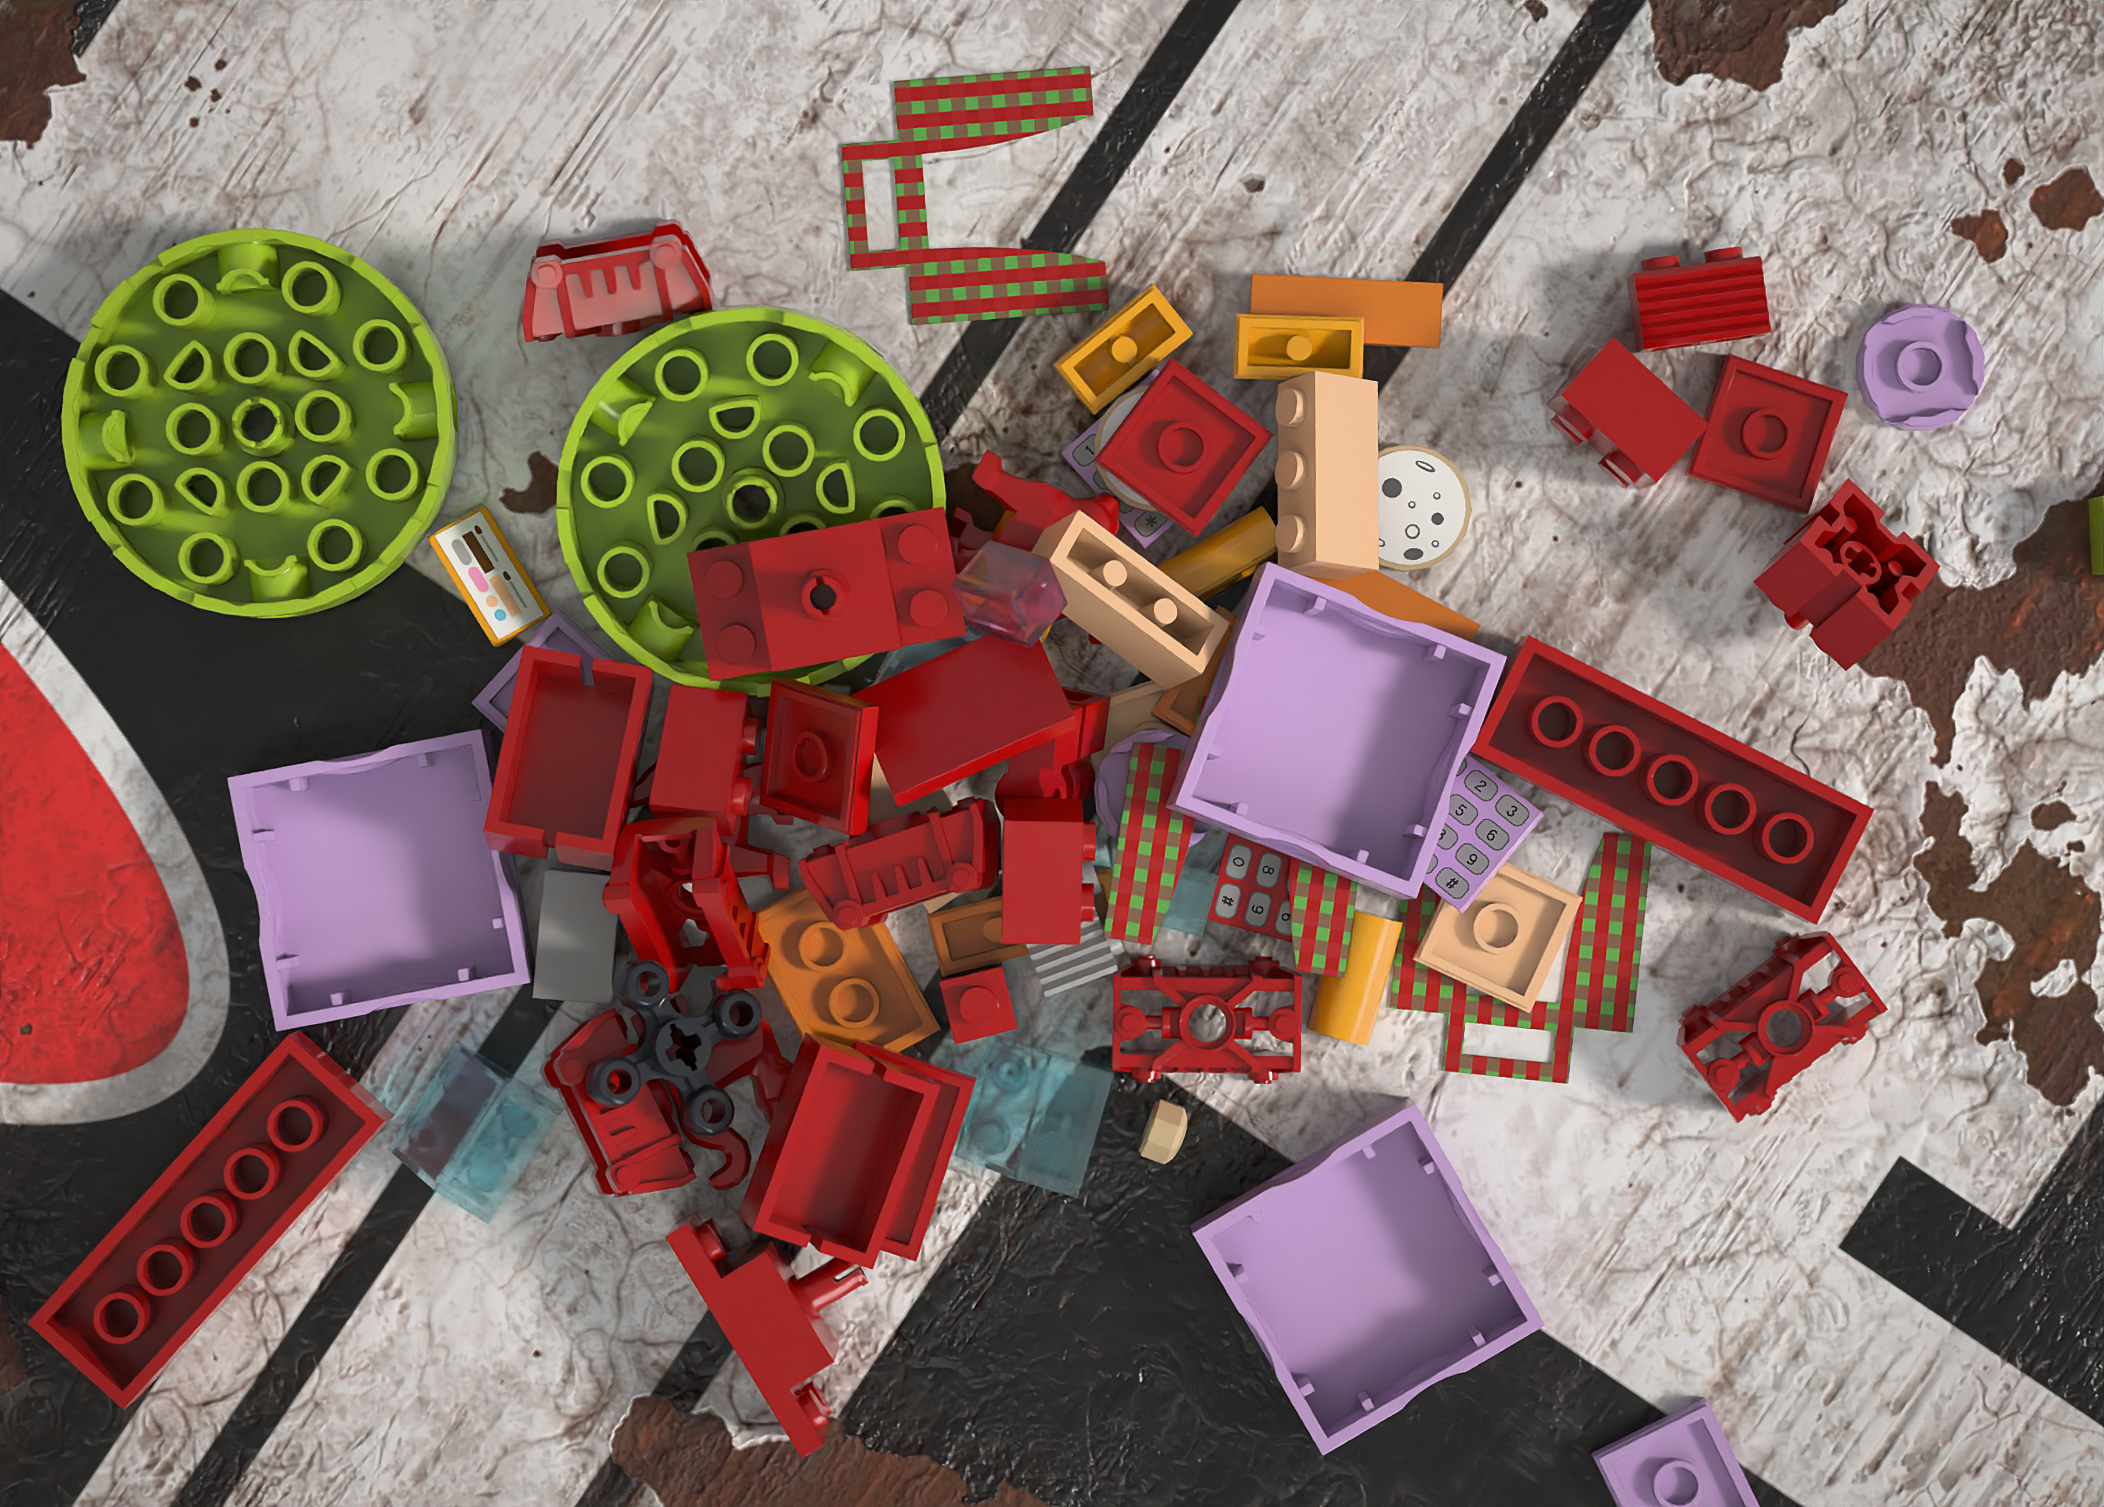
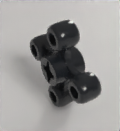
M643 958L626 962L619 968L614 978V990L619 1001L624 1006L634 1010L640 1017L643 1031L638 1039L637 1048L631 1054L603 1057L590 1066L585 1078L588 1095L595 1103L603 1107L618 1108L632 1102L637 1097L641 1086L647 1081L655 1078L664 1079L671 1083L678 1091L681 1101L678 1115L681 1124L688 1132L702 1137L722 1134L733 1121L735 1108L728 1093L710 1081L705 1066L711 1056V1047L722 1040H741L750 1037L758 1030L763 1014L760 1002L754 994L747 990L728 989L714 996L707 1010L701 1015L685 1017L676 1012L670 1004L668 997L670 980L667 971L661 964L652 959ZM640 974L644 975L648 983V988L644 995H641L636 988V979ZM733 1004L737 1006L740 1012V1019L736 1025L732 1023L729 1017V1010ZM671 1037H680L683 1046L675 1052L677 1059H669L665 1052L673 1044ZM612 1071L619 1078V1087L614 1093L611 1092L607 1085V1077ZM705 1101H708L712 1108V1115L707 1122L701 1115V1106Z

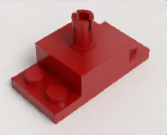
M944 506L686 553L710 681L771 670L775 672L902 649L903 646L967 635Z
M697 1210L676 1222L665 1238L800 1457L804 1458L824 1446L829 1430L828 1423H830L828 1416L832 1414L831 1407L817 1384L813 1380L806 1385L803 1384V1381L834 1363L839 1349V1344L822 1318L820 1311L858 1287L865 1286L869 1281L861 1266L837 1279L836 1276L856 1264L836 1257L800 1278L791 1268L774 1238L769 1239L729 1264L726 1258L728 1257L727 1253L732 1248L718 1223L712 1217L703 1222Z

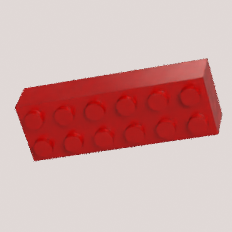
M1530 635L1521 636L1498 680L1477 739L1468 751V753L1721 881L1803 922L1817 925L1875 810Z
M301 1030L287 1035L29 1320L28 1324L124 1410L139 1399L395 1115Z

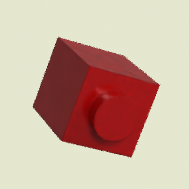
M1002 963L940 979L939 983L955 1045L1018 1029Z

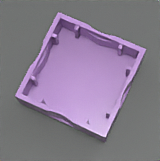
M1266 562L1255 569L1165 807L1401 900L1416 899L1449 813V802L1455 776L1464 757L1477 739L1507 656L1424 623L1403 621L1386 616L1368 607L1351 594L1273 563Z
M490 729L473 730L395 745L387 749L331 760L312 761L227 778L244 868L252 882L258 902L260 916L259 946L276 1031L364 1015L375 1010L432 999L442 1000L534 981L535 961L514 854L489 849L483 832L497 770Z
M1409 1097L1190 1225L1198 1244L1238 1312L1243 1316L1272 1365L1276 1377L1322 1455L1327 1454L1402 1410L1411 1399L1430 1385L1446 1377L1472 1369L1545 1326L1500 1247L1491 1238L1464 1192L1458 1175L1417 1105Z

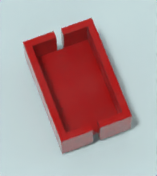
M523 645L483 830L489 849L547 860L550 847L556 849L559 862L611 871L619 836L628 821L655 686L652 668L594 658L591 671L595 687L584 685L586 675L581 655Z
M805 1032L738 1215L754 1231L807 1248L810 1242L820 1253L873 1270L941 1086L925 1073L874 1055H870L868 1058L859 1050ZM800 1223L807 1225L806 1230Z

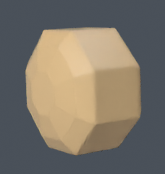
M1161 1098L1159 1101H1155L1138 1148L1141 1156L1162 1164H1166L1174 1158L1183 1143L1187 1130L1185 1108Z

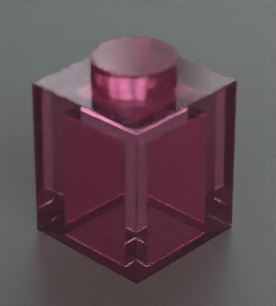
M988 540L951 583L971 630L1029 648L1035 644L1068 605L1048 557Z

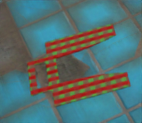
M1090 66L894 81L898 140L841 144L851 271L908 267L913 325L1109 310L1105 261L1072 254L1031 249L992 247L929 249L922 154L957 151L999 144L1037 135L1093 116ZM893 159L900 249L869 251L862 161Z
M1199 695L1195 727L1207 696ZM1133 741L1103 937L1152 945L1163 922L1181 874L1195 818L1165 807L1186 750ZM1290 856V918L1296 970L1344 978L1358 882Z
M1603 834L1581 897L1583 899L1578 907L1565 966L1561 1003L1535 1001L1530 1013L1493 996L1466 994L1467 984L1412 959L1441 898L1422 882L1416 899H1405L1400 902L1399 921H1402L1403 924L1395 951L1390 1008L1448 1014L1442 1071L1568 1084L1574 1027L1633 1033L1652 845L1632 835ZM1465 1023L1554 1031L1552 1063L1462 1054Z

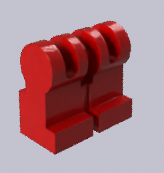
M1061 686L1079 727L1009 758L1008 773L1003 774L998 780L994 791L996 806L1003 817L1004 798L1082 799V802L1089 798L1095 784V771L1090 762L1091 754L1104 750L1110 696Z

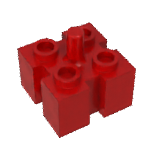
M1849 478L1801 519L1783 542L1785 546L1769 560L1753 581L1767 595L1774 606L1785 612L1784 619L1792 629L1802 630L1811 623L1813 627L1809 636L1821 651L1833 658L1845 671L1894 632L1912 607L1910 602L1923 592L1941 567L1907 533L1903 531L1897 537L1893 535L1880 522L1885 512Z

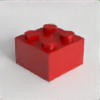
M1614 337L1597 348L1546 404L1556 413L1550 420L1555 428L1577 446L1583 441L1588 442L1603 456L1597 463L1601 470L1624 489L1631 484L1641 490L1657 483L1709 426L1706 421Z

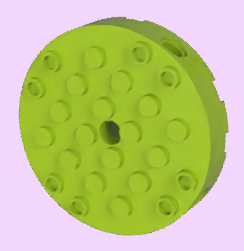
M267 228L232 229L187 240L156 255L158 258L145 265L128 280L124 279L104 300L91 318L90 323L92 324L80 345L77 356L72 358L64 388L61 415L62 443L66 467L73 490L88 521L93 523L99 535L113 551V555L149 585L180 601L222 614L262 619L289 618L313 614L336 607L365 593L398 569L420 545L432 528L444 505L455 471L460 436L459 407L455 383L448 360L437 336L409 297L383 274L359 257L338 246L313 236ZM268 407L273 412L277 424H275V428L268 438L262 440V442L252 441L246 430L247 420L257 408Z
M743 304L696 312L666 324L629 348L602 375L579 408L567 434L558 468L556 520L562 553L573 580L583 597L584 604L602 629L622 649L640 663L685 686L748 693V695H757V697L770 696L772 679L791 678L814 686L832 679L845 671L856 668L874 654L775 672L771 670L710 681L686 553L944 506V510L946 509L943 464L937 439L920 401L899 371L880 352L844 327L817 315L773 305ZM745 485L761 486L770 498V508L763 516L758 518L745 517L736 510L734 505L735 492Z

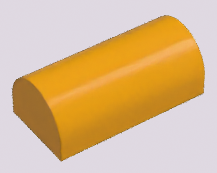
M1151 283L1052 365L1080 402L1095 415L1193 335V333L1157 287Z
M1260 506L1156 566V568L1204 603L1254 574L1255 569L1266 562L1273 563L1278 560V548L1275 542L1276 526L1264 507Z
M1354 909L1345 977L1320 976L1306 1026L1308 1029L1347 1042L1369 1045L1402 928V921Z

